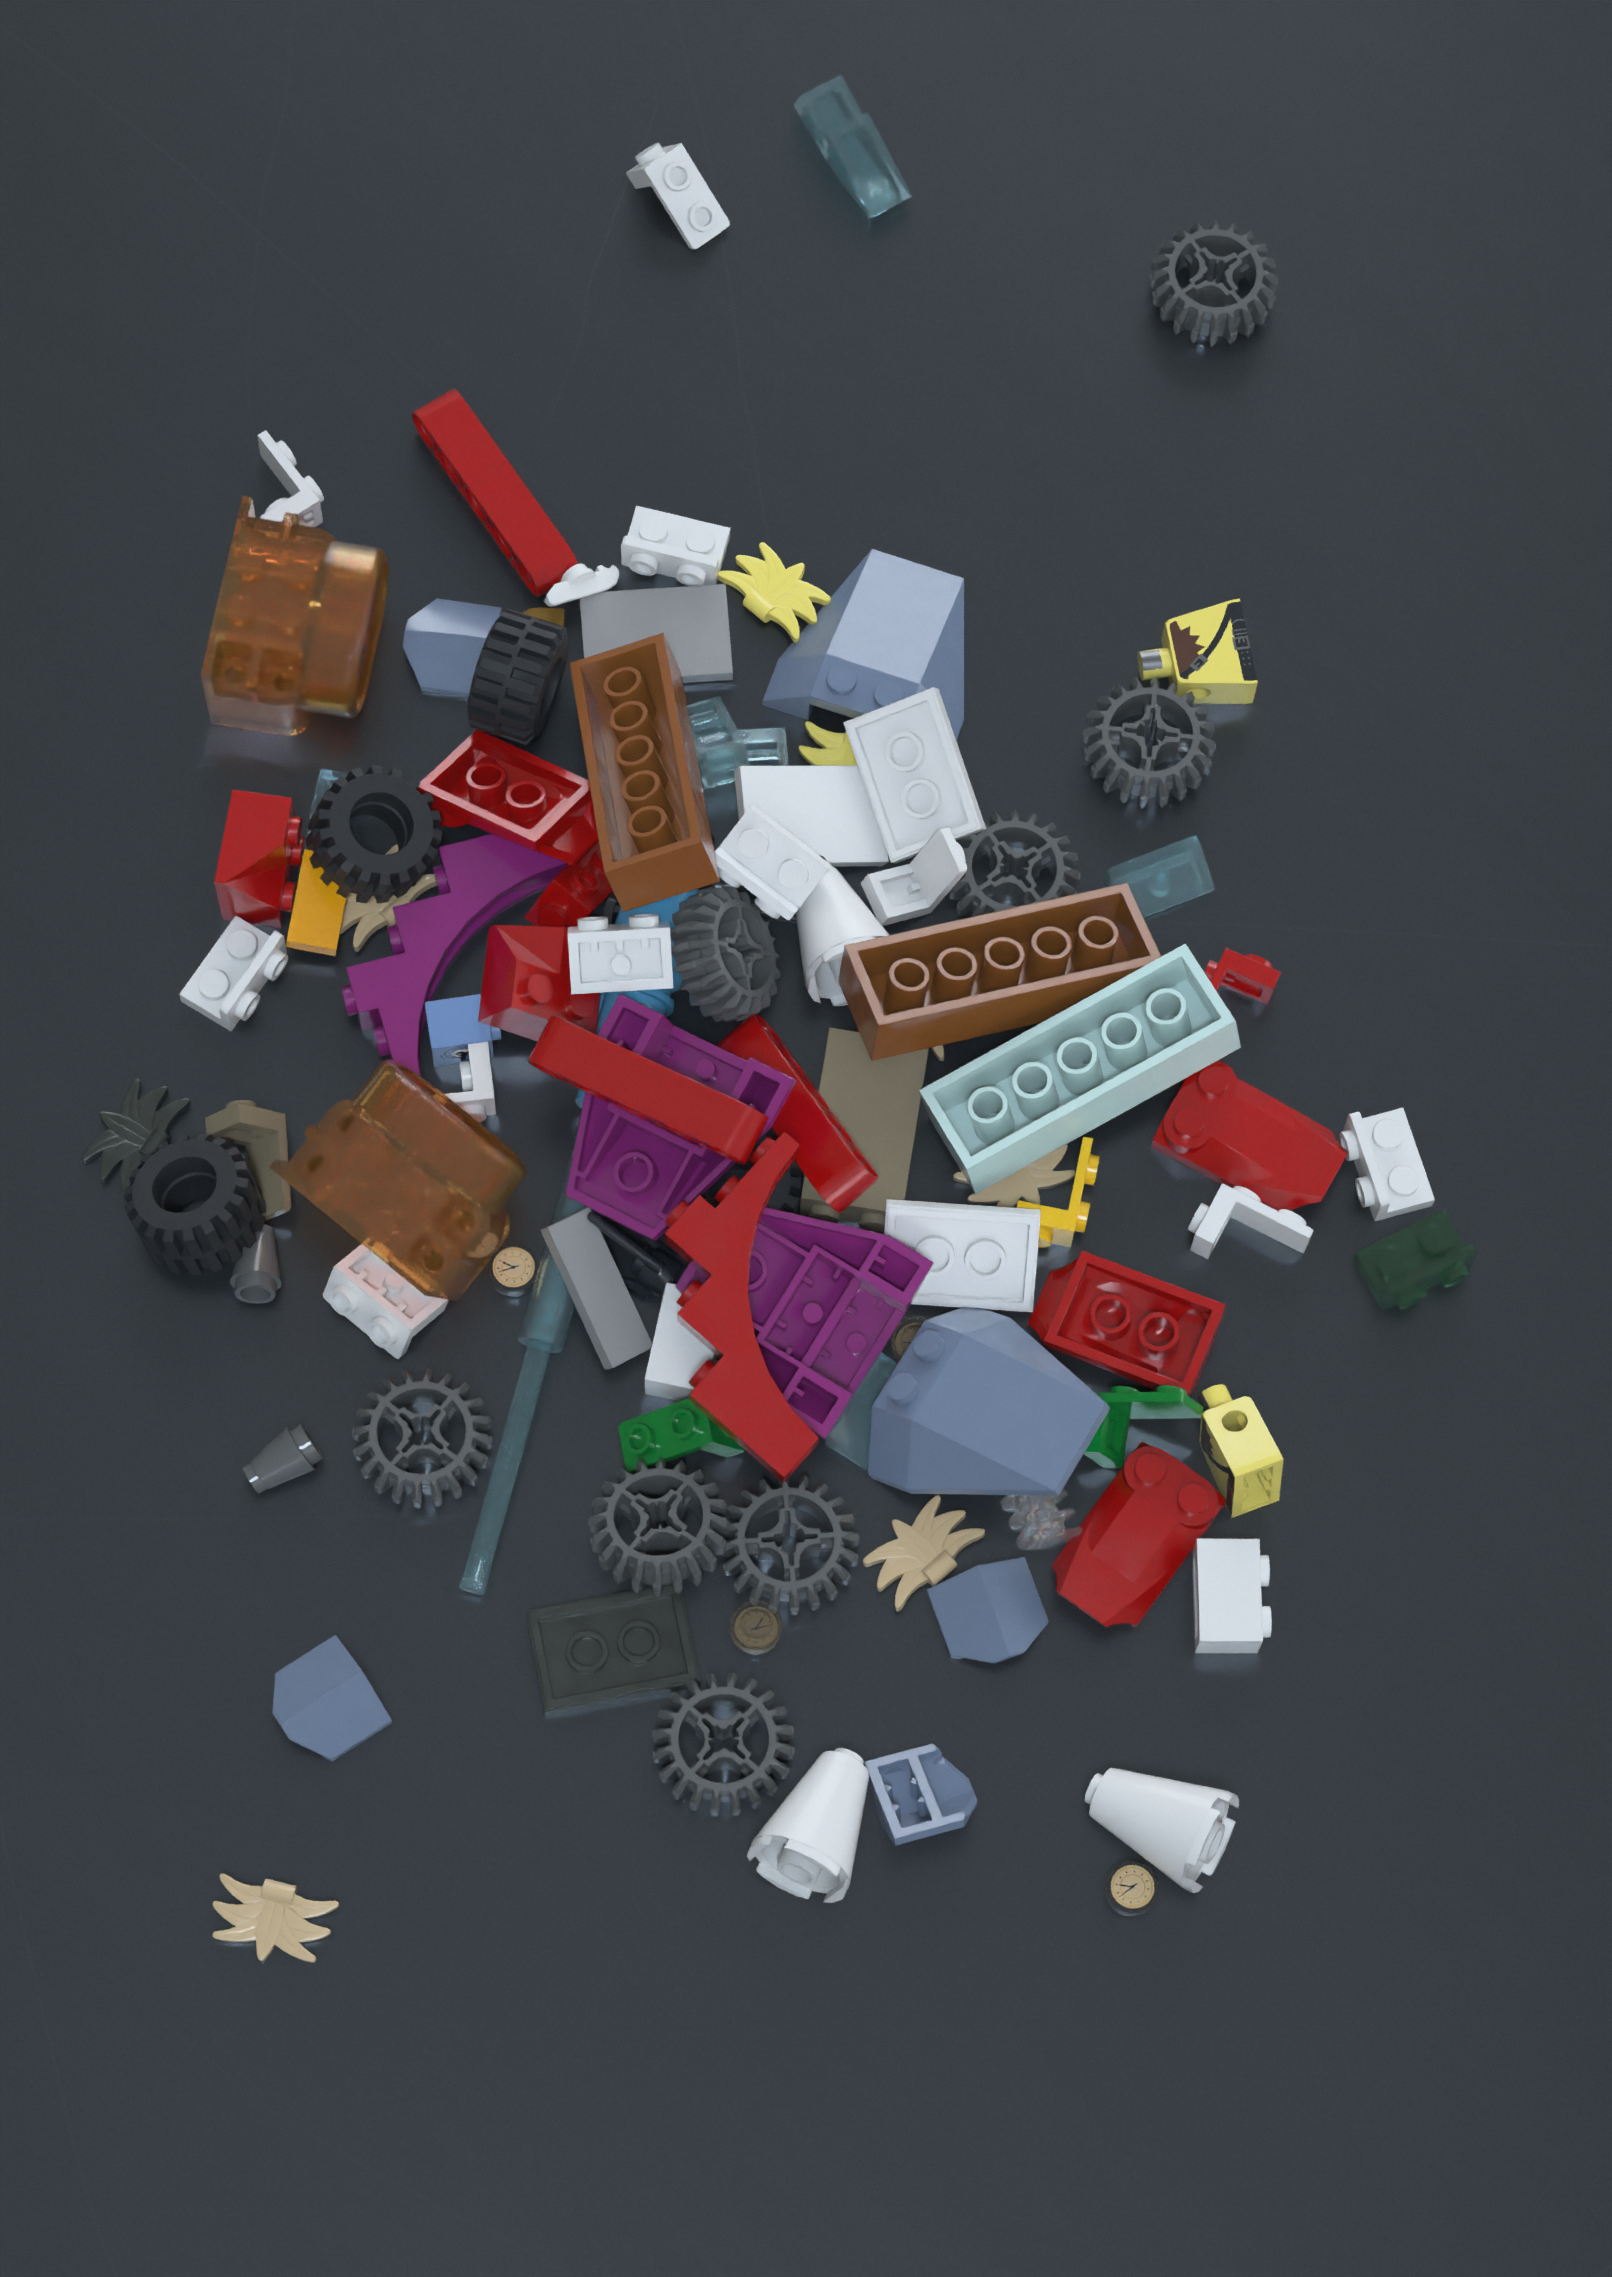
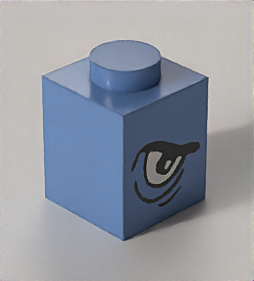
M481 994L425 1002L434 1067L470 1061L468 1044L488 1042L490 1058H494L492 1040L502 1039L501 1030L478 1022Z

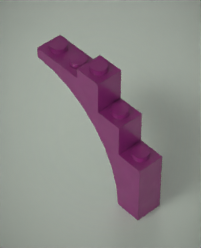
M494 834L438 847L440 866L432 867L439 896L393 907L395 925L387 927L393 956L346 967L349 985L342 986L340 989L347 1016L357 1014L361 1031L373 1029L379 1056H390L393 1071L385 1073L392 1101L396 1099L408 1100L423 1096L420 1078L421 1038L427 1018L425 1002L432 1001L448 967L468 941L490 921L529 896L544 891L568 863Z

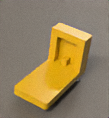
M1083 1136L1068 1210L1020 1200L1017 1202L1016 1208L1040 1209L1038 1247L1040 1248L1049 1247L1051 1244L1071 1248L1074 1231L1085 1232L1090 1203L1081 1201L1084 1184L1094 1186L1100 1156L1090 1154L1093 1138Z

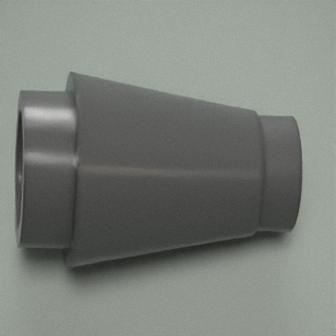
M266 1224L263 1225L262 1231L253 1232L256 1238L251 1248L243 1247L240 1251L242 1257L235 1261L230 1279L231 1286L235 1288V1296L247 1303L261 1304L272 1301L276 1297V1291L282 1285L274 1229Z
M300 1423L291 1430L286 1426L242 1470L253 1488L260 1494L266 1489H271L315 1470L314 1464L323 1459V1456L310 1434Z

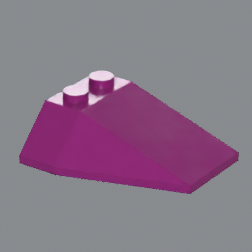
M619 994L598 1033V1036L763 1113L769 1119L759 1139L773 1126L796 1083L794 1078L751 1057L746 1061L674 1026L664 1015ZM585 1092L565 1196L656 1241L669 1228L664 1224L665 1220L683 1200H686L691 1205L699 1195L702 1196L736 1162Z
M766 1207L758 1224L749 1261L748 1297L754 1334L769 1374L791 1409L815 1434L826 1440L854 1399L905 1316L934 1262L889 1235ZM689 1263L675 1288L682 1295L696 1279L704 1284L707 1278Z

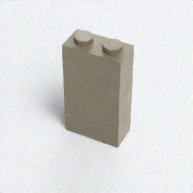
M829 1027L819 1093L876 1171L879 1179L843 1212L838 1213L824 1201L807 1177L804 1176L800 1202L801 1215H808L811 1218L837 1224L839 1221L858 1223L860 1228L864 1230L884 1233L886 1199L905 1200L921 1103L919 1090L924 1085L929 1048L871 1061L860 1032Z

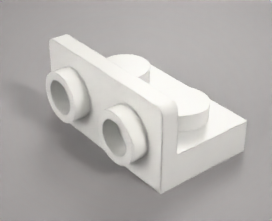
M636 505L628 535L624 536L622 540L621 563L638 574L652 576L657 573L670 576L687 586L716 585L718 573L721 570L730 539V528Z
M753 804L747 809L722 844L715 850L718 874L722 880L735 888H739L740 885L744 886L757 896L754 901L762 911L775 919L782 916L788 921L832 867L831 864Z
M652 913L628 916L629 923L608 925V917L602 916L577 919L578 926L568 927L571 994L673 988L670 922H659V914Z
M235 916L180 992L181 1002L232 1031L240 1019L246 1021L253 1014L260 1001L258 993L267 980L275 981L284 970L288 961L284 935L274 931L270 936Z
M1399 1108L1362 1118L1360 1112L1349 1114L1343 1132L1339 1134L1340 1144L1348 1152L1346 1160H1354L1359 1178L1355 1179L1356 1192L1362 1207H1370L1374 1222L1431 1207L1435 1198L1404 1109Z
M373 1235L333 1267L323 1292V1298L331 1304L337 1313L348 1318L365 1332L377 1346L384 1348L396 1359H399L406 1353L412 1337L445 1310L449 1298Z

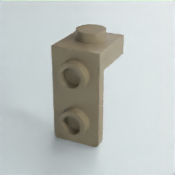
M236 1100L227 1103L225 1109L206 1117V1134H209L211 1138L217 1139L220 1137L228 1142L246 1146L247 1165L263 1194L261 1196L265 1202L266 1212L261 1214L264 1221L288 1212L291 1209V1188L285 1114L256 1107V1103L250 1100Z

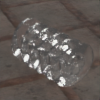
M1062 1489L1059 1496L1006 1495L1002 1499L1001 1506L1003 1510L1014 1513L1009 1519L1008 1524L1013 1531L1022 1532L1016 1540L1018 1548L1026 1551L1049 1549L1064 1544L1081 1534V1527L1065 1528L1064 1525L1065 1522L1076 1514L1073 1508L1058 1509L1056 1505L1067 1497V1490Z

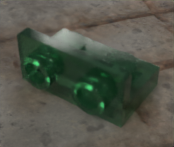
M1443 1209L1356 1252L1353 1260L1382 1311L1396 1304H1398L1400 1309H1404L1419 1302L1427 1295L1426 1289L1440 1282L1443 1283L1444 1287L1460 1282L1471 1273L1469 1268H1471L1478 1252L1473 1244L1465 1246Z

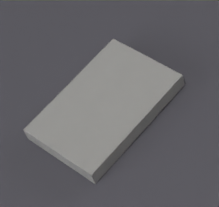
M726 584L605 591L580 598L584 658L663 633L681 671L683 683L733 680Z

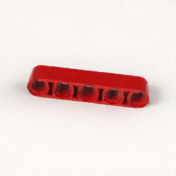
M451 389L413 411L411 416L419 435L528 589L538 598L549 592L554 584L561 582L562 576L569 568L578 564V561L567 542L457 390Z
M753 1013L716 1045L746 1061L751 1057L796 1080L772 1129L778 1137L785 1131L800 1144L799 1155L795 1159L796 1163L818 1194L836 1212H843L879 1179L876 1171L783 1041L760 1015Z
M550 1016L527 1060L529 1064L554 1078L742 1165L746 1164L769 1119L758 1110L556 1016Z

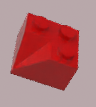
M232 789L214 880L223 920L232 921L235 916H238L249 924L282 928L285 911L292 912L297 890V883L291 882L294 866H301L304 849H306V837L301 836L303 820L302 817H296L292 798Z
M493 925L489 927L478 1022L538 1041L550 1016H556L596 1035L600 993L571 994L568 928Z

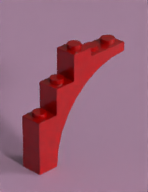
M785 1131L776 1141L767 1137L749 1158V1161L754 1166L741 1180L733 1175L722 1186L714 1197L720 1203L716 1208L699 1195L691 1205L686 1200H683L664 1222L669 1227L665 1232V1242L707 1278L704 1284L696 1279L679 1297L676 1303L681 1307V1310L677 1313V1321L720 1358L716 1365L711 1360H707L690 1379L689 1384L694 1389L689 1394V1401L783 1484L815 1449L819 1438L791 1409L769 1374L754 1334L748 1297L749 1261L759 1221L776 1185L798 1157L800 1151V1144Z

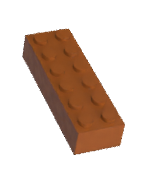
M661 633L571 662L570 668L603 869L623 912L720 882L682 675L664 634Z
M1124 883L844 945L838 982L870 1059L874 1061L1044 1022L1160 958L1161 955L1128 884Z

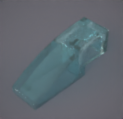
M842 75L802 94L798 98L794 106L807 130L841 183L869 219L912 197L868 112L862 114Z

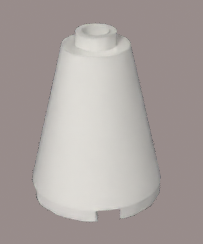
M831 867L796 912L804 981L808 993L815 1002L820 1004L821 997L830 999L833 1006H845L848 1004L838 982L844 945L889 936V934L835 867Z
M845 1748L823 1752L753 1839L747 1854L749 1861L756 1857L760 1862L756 1871L778 1888L804 1899H809L812 1891L825 1893L826 1897L823 1902L833 1903L843 1899L851 1882L870 1776L868 1769L863 1765V1759L857 1753Z
M1109 1768L1104 1775L1097 1773L1091 1780L1085 1794V1802L1090 1804L1089 1815L1183 1889L1192 1893L1199 1892L1203 1888V1886L1195 1882L1201 1872L1211 1876L1226 1849L1235 1825L1234 1820L1226 1817L1229 1805L1239 1808L1238 1795L1226 1790L1116 1768Z

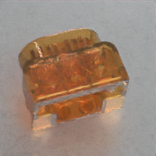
M242 496L201 671L211 724L281 736H294L302 733L309 727L314 713L347 719L354 718L360 713L370 683L386 606L389 564L384 550L377 547L336 541L326 530L299 525L297 513L286 512L282 522L256 518L252 497Z
M394 1060L382 1061L352 1100L346 1099L336 1103L329 1109L318 1125L310 1124L304 1131L308 1138L289 1162L275 1159L269 1166L422 1294L458 1301L505 1241L509 1233L510 1220L508 1213L502 1206L527 1175L525 1163L505 1143L428 1081Z

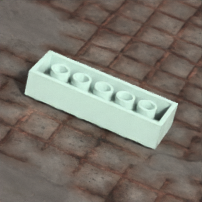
M1183 944L920 1089L919 1092L928 1117L974 1193L977 1194L1241 1048L1235 1019L1187 945Z

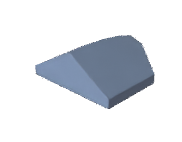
M435 599L407 620L403 649L421 691L469 697L474 671L482 647L493 624L502 614V607Z
M1025 1557L977 1565L926 1591L951 1658H966L997 1663L1024 1654L1049 1623Z
M336 1635L275 1673L272 1714L290 1741L320 1754L327 1760L333 1762L393 1723L363 1671Z
M934 1744L864 1762L870 1774L869 1784L881 1826L895 1846L962 1828L966 1825L978 1805V1800L969 1778L942 1756L941 1750Z

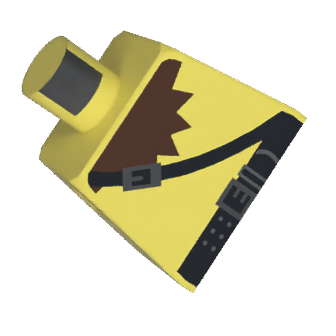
M1233 599L1169 619L1164 623L1161 638L1162 648L1138 651V668L1142 681L1151 680L1155 676L1157 679L1168 677L1169 684L1174 681L1177 684L1178 690L1176 695L1182 697L1192 691L1195 696L1194 703H1253L1258 681L1240 599Z
M1223 1384L1205 1389L1198 1396V1401L1203 1407L1204 1412L1201 1414L1199 1441L1219 1491L1226 1500L1225 1505L1231 1518L1279 1501L1283 1457L1252 1398L1244 1396L1232 1400L1226 1386Z

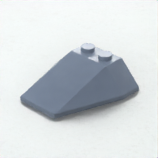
M871 549L832 595L831 602L824 605L816 614L817 623L813 625L808 624L800 633L799 642H792L778 659L762 705L809 720L814 706L856 718L934 687L939 689L957 742L964 724V578Z
M962 1307L924 1320L873 1403L868 1475L876 1481L911 1494L1059 1496L1111 1408L1011 1318L983 1308Z

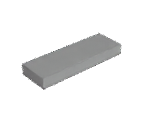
M584 1208L540 1231L604 1369L607 1370L652 1348V1342L600 1229L587 1219L588 1213L592 1212L591 1209Z

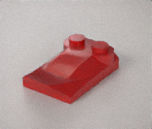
M478 729L430 772L417 788L421 795L429 792L434 799L429 808L430 811L439 810L441 817L439 825L457 828L471 824L572 866L599 842L589 780Z
M1216 1061L1185 1079L1167 1110L1151 1144L1152 1148L1221 1185L1223 1183L1231 1188L1241 1186L1251 1190L1259 1196L1261 1203L1276 1211L1280 1209L1292 1211L1307 1204L1321 1202L1348 1155V1152L1337 1141L1333 1131L1238 1079L1232 1068L1221 1061Z
M1081 1250L1079 1257L1072 1263L1049 1272L1028 1325L1040 1336L1043 1345L1148 1386L1153 1392H1156L1158 1386L1169 1385L1185 1389L1187 1395L1191 1397L1215 1342L1225 1313L1226 1304Z
M1141 1441L1138 1447L1128 1456L1122 1469L1052 1563L1051 1569L1055 1571L1057 1580L1056 1592L1106 1628L1123 1623L1131 1624L1136 1628L1190 1555L1196 1539L1203 1537L1222 1511L1226 1500L1205 1478L1158 1447Z

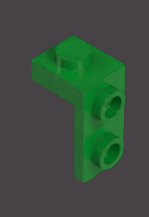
M1125 1386L1111 1387L1110 1393H1096L1111 1409L1084 1454L1103 1468H1122L1130 1419L1201 1418L1203 1407L1190 1398L1185 1389L1176 1386H1158L1156 1392H1140L1137 1389Z
M689 1398L624 1421L618 1426L625 1469L632 1473H636V1464L639 1459L646 1464L648 1469L656 1466L660 1457L668 1462L698 1450L727 1458L745 1452L744 1448L693 1405Z

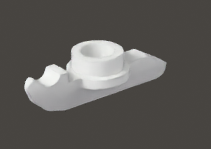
M576 564L564 573L560 583L553 585L547 593L544 603L548 606H556L607 591L615 586L618 581V568L614 565H611V568H605L600 565L597 566L594 572L584 564Z

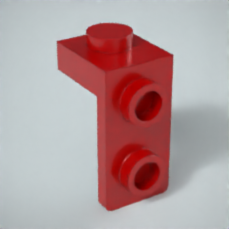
M599 842L574 866L568 864L551 881L524 918L534 926L568 928L578 926L577 919L592 915L595 909L613 893L604 873Z
M1228 948L1225 949L1219 963L1210 960L1204 971L1217 993L1223 985L1267 1005L1281 974L1280 971L1273 969L1272 964L1268 960L1258 955L1247 954L1244 956Z

